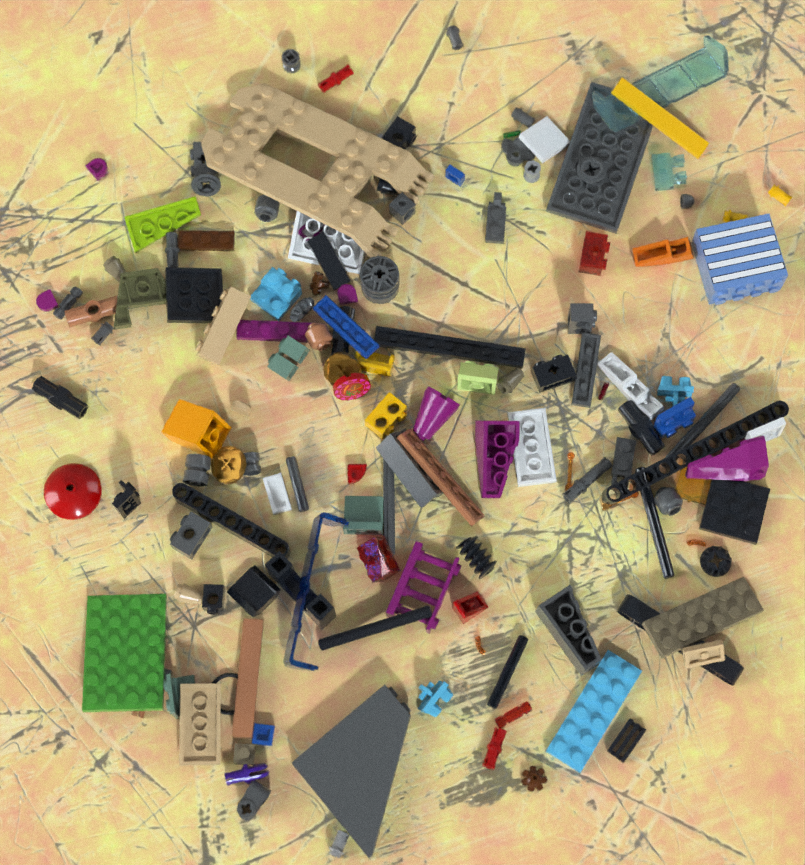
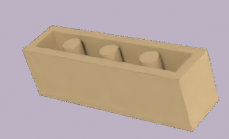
M231 286L227 290L224 289L219 298L222 301L219 307L216 306L211 316L214 318L211 324L208 323L203 333L206 335L203 341L199 340L195 350L198 351L196 356L214 365L220 364L251 296Z

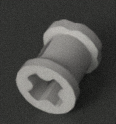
M531 160L526 163L523 174L525 181L535 183L539 180L541 165L538 162Z

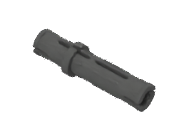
M604 457L582 478L576 479L574 484L562 494L563 498L571 504L575 498L581 493L584 494L592 483L612 467V463Z

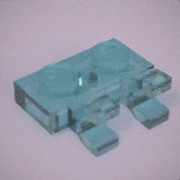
M670 153L652 154L655 191L673 190L674 184H686V171L678 172L674 175L672 172V167H684V154L676 155L671 158Z

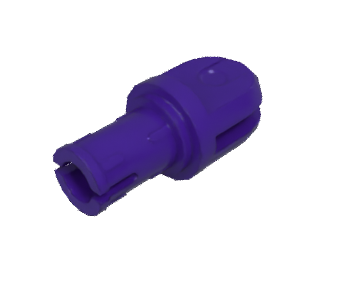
M266 763L252 766L244 764L241 770L224 773L226 784L229 786L243 781L251 784L252 780L268 776L269 770L250 773L268 768V765Z

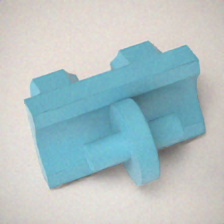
M662 376L657 389V396H666L665 402H672L673 407L678 402L684 401L685 397H692L694 386H691L689 377H680L678 386L672 385V377Z
M440 680L436 685L432 682H429L426 687L421 684L418 688L422 693L418 698L423 702L417 709L437 717L442 710L435 704L437 700L441 698L447 703L454 695L447 688L449 685L445 681L442 682Z

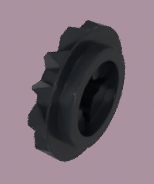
M711 546L701 554L700 565L706 574L720 577L725 575L731 568L732 558L728 551L721 546ZM714 555L717 556V559L722 560L718 564V569L715 563L710 562L714 559Z

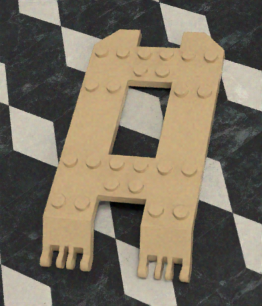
M266 83L240 88L231 99L230 106L243 113L227 135H224L210 128L201 140L207 167L351 237L369 257L382 256L380 251L373 249V245L382 251H386L388 245L391 244V238L383 235L382 232L391 237H395L398 233V230L389 225L374 207L356 199L371 175L373 174L389 182L399 194L404 193L415 205L419 202V198L409 191L411 190L413 193L423 196L424 190L428 188V184L418 178L420 177L427 182H432L434 179V175L426 171L410 152ZM276 129L282 130L338 157L322 181L314 179L261 153V150Z

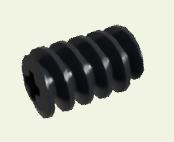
M478 536L469 537L461 542L456 549H461L460 554L466 555L464 560L466 562L471 561L469 564L470 568L476 567L474 573H481L479 579H482L494 570L497 561L490 562L489 560L492 555H484L487 548L480 549L483 543H475Z

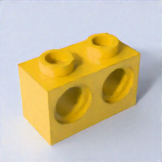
M389 392L365 419V426L383 439L386 435L388 436L395 430L394 426L398 421L401 423L406 418L407 405ZM391 407L399 409L396 413L389 412ZM378 421H385L386 425L378 427L376 423Z

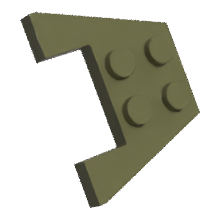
M158 268L120 274L114 330L131 327L132 323L128 309L166 305L165 279Z

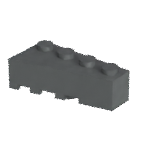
M569 585L541 603L535 612L582 676L596 667L602 659L592 636H590L587 623L580 612V606L573 595V589Z

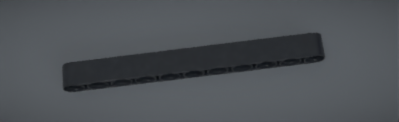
M780 400L607 487L602 492L603 501L606 504H615L687 467L688 463L711 455L746 437L748 431L785 417L789 412L787 403ZM775 407L780 409V415L776 414ZM758 415L763 416L764 423L759 421ZM742 423L748 426V431L743 430ZM726 431L731 433V440L727 439L725 435ZM709 440H713L715 442V448H712L709 445ZM693 448L699 451L698 457L693 454ZM677 456L681 457L683 461L682 465H679L676 462ZM660 465L665 466V468H666V473H665V474H663V473L660 472V470H659V466H660ZM643 473L648 474L649 482L643 480ZM626 482H630L633 485L632 491L626 488ZM610 490L616 493V499L610 498Z

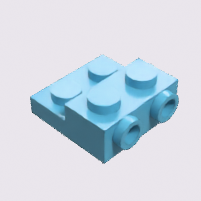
M272 267L262 278L261 284L253 292L250 300L280 321L302 295V288H300L301 284L297 280H289L286 277L287 274L281 268L276 270Z

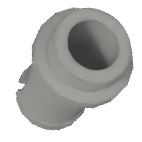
M338 830L332 847L328 848L330 850L329 854L337 858L344 855L343 849L350 835Z

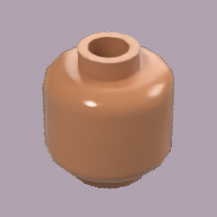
M314 322L308 326V330L305 333V337L312 349L323 351L331 346L333 336L326 324Z

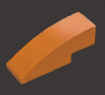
M689 237L673 241L667 239L632 248L636 267L664 265L694 259Z

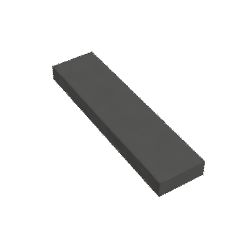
M582 332L571 404L573 406L591 407L601 335Z

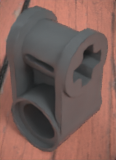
M253 780L237 806L239 817L243 820L253 819L269 797L271 790ZM250 806L251 813H245L244 815L242 808Z

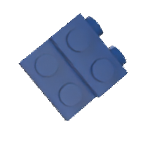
M691 397L657 415L653 426L661 439L666 436L670 438L681 427L686 429L694 423L696 414L692 408L695 403Z

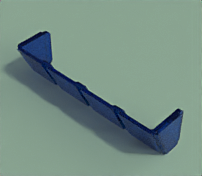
M322 512L313 520L308 543L309 550L305 557L299 585L300 592L297 595L291 623L292 629L289 632L283 660L285 667L296 670L314 671L319 668V666L296 661L293 659L298 633H300L302 627L301 619L306 595L309 593L311 585L309 581L314 558L318 552L321 525H349L346 519Z

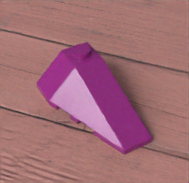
M475 420V443L481 498H501L508 477L507 472L510 464L513 462L515 448L519 443L520 421Z
M764 436L740 442L741 446L731 450L727 447L717 456L708 455L688 463L685 473L686 478L733 481L762 479L765 477L769 467Z

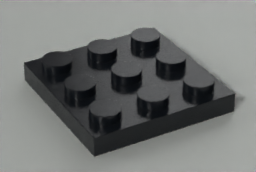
M166 267L167 323H211L214 318L211 316L216 306L219 307L222 301L219 299L223 291L222 268Z
M711 479L699 530L756 545L770 489L744 481Z

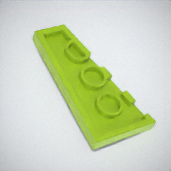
M196 196L125 216L134 252L142 250L163 238L166 233L173 232L201 216Z

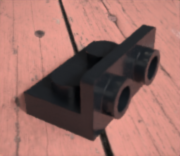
M120 480L119 484L124 492L116 495L112 504L125 519L141 502L138 499L140 495L130 482L125 484Z

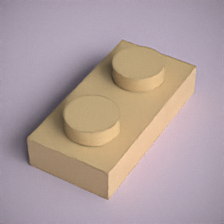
M722 640L682 648L685 668L725 660Z

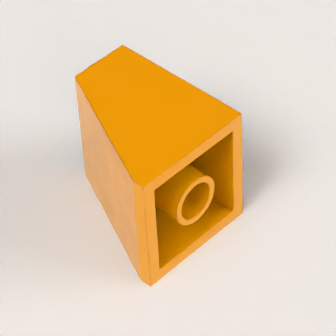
M179 399L161 432L171 441L198 454L209 456L212 460L214 455H217L219 452L218 450L222 447L232 427L215 411Z

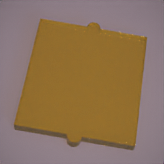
M687 467L681 469L676 486L678 494L682 499L687 500L688 503L692 501L705 505L712 479L686 478Z

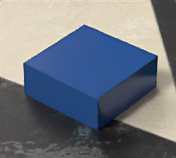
M452 165L447 167L445 178L461 187L465 182V174Z
M255 723L252 744L272 747L275 726Z

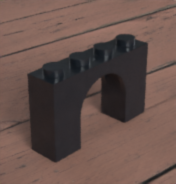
M280 551L265 564L267 572L272 579L321 630L336 617L334 607L321 593L317 595L296 573L293 564Z

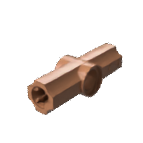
M117 296L100 301L90 300L83 306L64 311L69 328L90 321L99 322L103 317L115 314ZM92 309H98L97 313H90Z

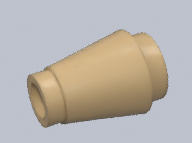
M178 584L174 599L178 600V602L201 605L203 593L186 584Z

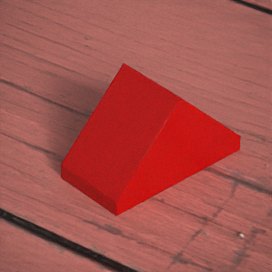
M477 591L454 601L452 608L461 622L465 624L486 610L488 605Z

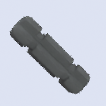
M73 287L70 291L71 294H67L59 304L60 307L55 309L53 314L56 318L63 319L65 316L64 311L71 309L77 301L76 298L79 299L83 294L82 290L78 287Z

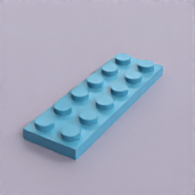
M607 650L546 752L578 773H581L642 670Z

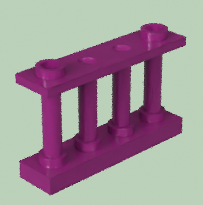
M416 541L389 603L386 616L392 617L395 614L398 615L399 613L411 611V609L403 607V604L400 602L403 596L415 598L435 607L431 617L419 620V622L427 624L426 632L430 634L431 630H435L438 625L439 619L436 617L453 576H458L462 565L459 564L460 558L458 557L455 558L452 564L425 553V550H422L423 543ZM424 560L450 571L446 582L418 571V568L415 567L417 561ZM410 578H417L442 588L439 599L411 589L408 585Z

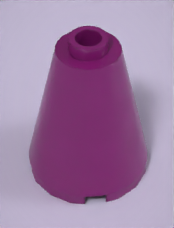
M428 386L425 389L412 431L423 442L425 439L430 440L458 410L460 404Z

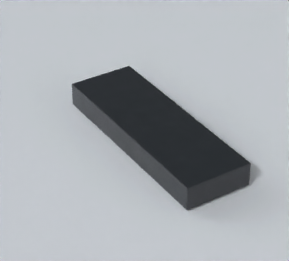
M324 232L307 240L333 290L350 282Z

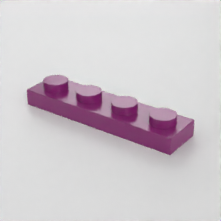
M240 320L237 326L236 338L237 340L281 342L283 338H287L289 335L298 342L308 343L305 333L308 330V326L312 323Z

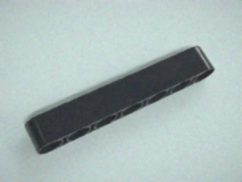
M178 483L173 487L172 494L176 502L271 557L277 554L276 550L279 547H285L286 552L283 555L287 559L289 558L290 548L283 539L184 483ZM181 490L187 491L184 497H178V492ZM196 500H203L201 506H194ZM213 509L220 510L217 516H211L210 512ZM230 518L236 519V523L232 526L226 524ZM244 529H253L250 535L243 534ZM263 537L270 539L266 545H262L259 542Z
M629 594L626 595L617 609L618 614L644 631L642 623L661 614ZM702 640L693 645L703 644L706 642ZM725 655L724 661L701 665L702 668L732 686L735 685L744 670L741 664Z

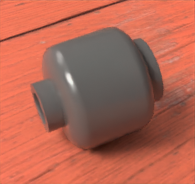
M261 195L256 200L254 213L259 220L270 222L277 218L280 203L266 195Z
M664 486L659 488L654 497L656 506L664 515L673 516L682 508L683 500L673 487Z

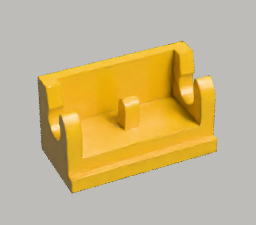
M356 351L355 358L361 365V371L391 377L395 355L391 354L388 356L373 353L365 359Z

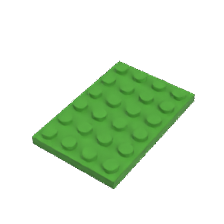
M166 594L96 595L87 597L82 697L83 712L159 711L164 709L163 680L165 677Z

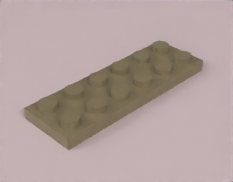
M741 577L644 621L642 626L662 659L682 650L684 647L691 646L762 613L764 609L746 579Z

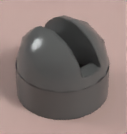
M681 194V208H691L695 202L694 197L690 194Z

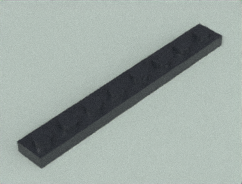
M376 326L374 340L379 344V347L523 368L526 348Z

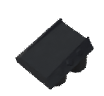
M254 565L230 587L227 593L249 615L255 617L261 614L277 598L281 589Z

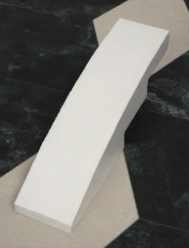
M611 352L597 363L628 400H632L640 412L647 416L650 421L664 410V406L637 379V374Z

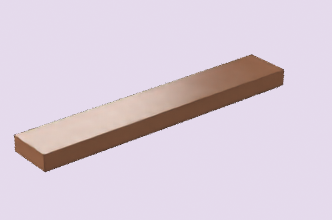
M408 429L397 437L399 442L471 527L485 517L412 429Z
M244 618L232 731V737L253 739L264 620Z

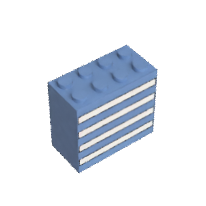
M770 214L696 229L691 245L709 304L715 303V305H720L732 299L733 301H739L746 296L757 297L764 292L775 293L780 291L788 277V273Z

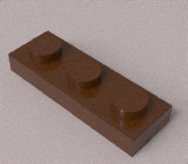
M179 230L178 248L180 251H234V231Z

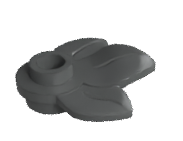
M519 137L515 138L514 141L507 138L503 139L501 149L506 154L507 162L511 166H519L523 161H530L535 158V155Z

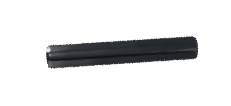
M523 635L518 636L488 700L487 705L489 707L497 709L527 645V637Z

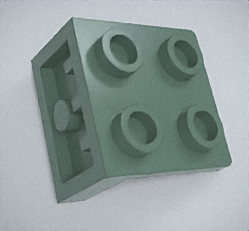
M345 496L344 534L383 535V497Z
M169 673L166 674L167 679L163 680L165 692L169 695V699L166 700V707L170 714L179 719L180 684H196L195 676L189 675L174 678Z

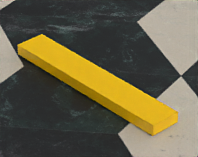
M623 77L612 90V95L697 159L701 157L709 145L701 136Z

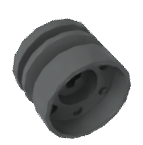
M375 256L365 261L361 267L360 285L362 294L372 303H388L399 292V270L393 260L384 256Z

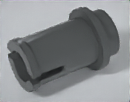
M455 25L448 27L446 35L451 41L453 50L461 49L464 45L459 35V28Z
M516 107L511 117H513L514 121L517 120L530 128L535 118L522 111L523 108Z
M106 321L104 324L101 323V327L91 339L100 346L110 333L113 334L114 327Z

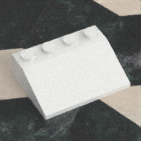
M297 211L288 258L319 265L306 240L313 238V235L320 231L325 224ZM306 223V228L302 232L307 237L303 239L298 234L299 229ZM325 225L320 233H325L344 270L360 274L366 253L351 237Z

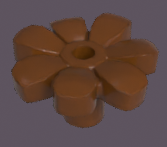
M317 271L314 272L312 277L313 283L310 284V290H312L313 295H319L322 288H329V282L323 281L324 275Z
M530 766V772L524 770L522 773L525 777L521 781L522 785H528L527 789L530 792H533L535 788L541 791L543 789L542 783H547V777L542 776L545 771L542 768L537 771L536 766Z

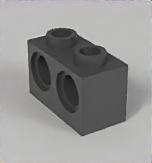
M570 303L568 334L591 333L592 328H595V321H597V310H594L593 303Z

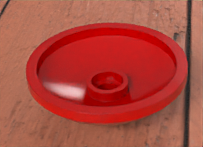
M78 463L66 464L54 470L44 486V499L48 508L56 516L66 520H77L88 516L96 509L102 496V485L97 474L91 468ZM70 485L74 486L73 490H67Z

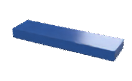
M327 295L313 307V310L365 359L379 348V344Z

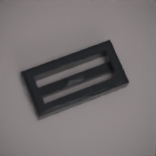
M630 718L607 752L624 763L646 732V729ZM632 725L633 729L628 734L624 742L621 744L617 752H614V747L617 745V743L619 742L623 734L626 732L628 727ZM636 730L640 731L624 756L621 757L620 753Z

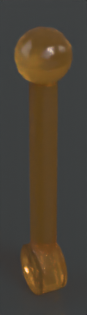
M569 452L567 455L569 465L568 479L565 485L566 491L572 486V463L575 457L573 452Z
M636 492L631 496L612 505L604 503L602 504V510L607 511L609 507L614 506L620 502H623L629 498H637L639 492Z

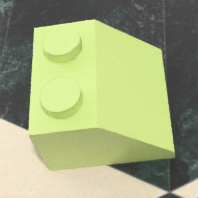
M473 361L461 362L457 390L495 395L499 368L492 364L477 365Z

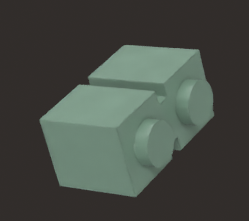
M288 335L287 338H283L279 343L278 353L272 354L269 358V365L267 367L290 381L299 367L284 358V354L301 364L310 350Z

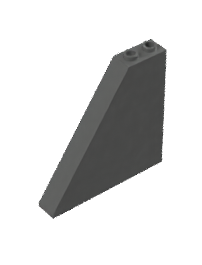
M386 685L382 686L292 762V765L369 859L374 854L411 719L409 714L410 708L404 702L400 703L396 698L398 694L391 686L387 688Z

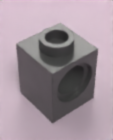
M401 193L389 204V213L403 225L415 214V203L404 193Z

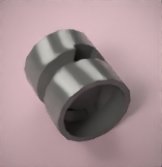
M188 454L185 462V467L188 469L184 471L183 483L198 487L207 486L209 474L206 471L210 470L211 458L201 454Z

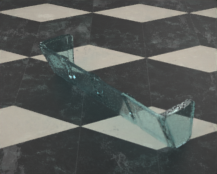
M706 35L704 36V48L632 83V85L662 108H665L670 103H675L697 92L698 89L705 88L725 78L729 71L728 51L722 44ZM597 90L593 92L592 99L595 110L614 132H618L642 118L614 95L610 94L605 97Z

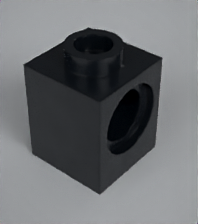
M204 584L203 610L207 611V614L212 615L224 612V585ZM218 596L219 600L215 604H210V597Z

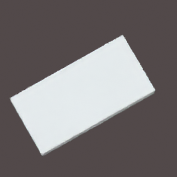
M281 473L262 478L273 515L292 510Z

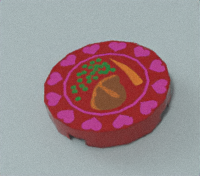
M352 373L347 378L345 375L336 380L333 384V393L337 399L354 400L368 393L371 383L367 375Z

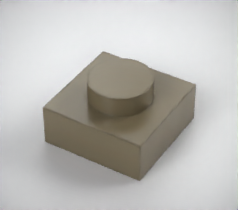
M235 743L233 764L254 765L256 745Z

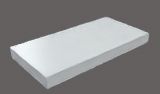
M546 408L508 412V421H520L519 443L513 454L518 487L556 483Z

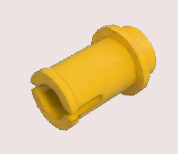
M774 184L768 194L786 206L792 196L780 189L779 185L776 186Z
M729 209V211L724 212L723 222L727 223L746 219L747 215L731 212Z

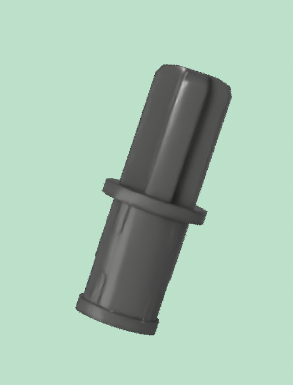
M169 232L165 235L167 267H178V253L180 252L177 244L178 235L175 232Z

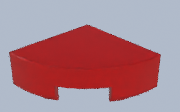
M348 464V485L354 484L364 477L367 464Z

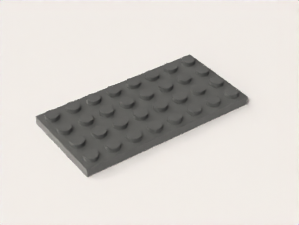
M591 82L546 212L617 234L653 125L612 95L613 88ZM595 156L605 163L606 175L602 181L596 184H587L580 180V177L577 175V165L584 157ZM589 165V169L586 172H590L594 176L595 170H592Z

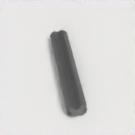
M291 456L286 458V463L298 509L300 512L309 510L296 457Z

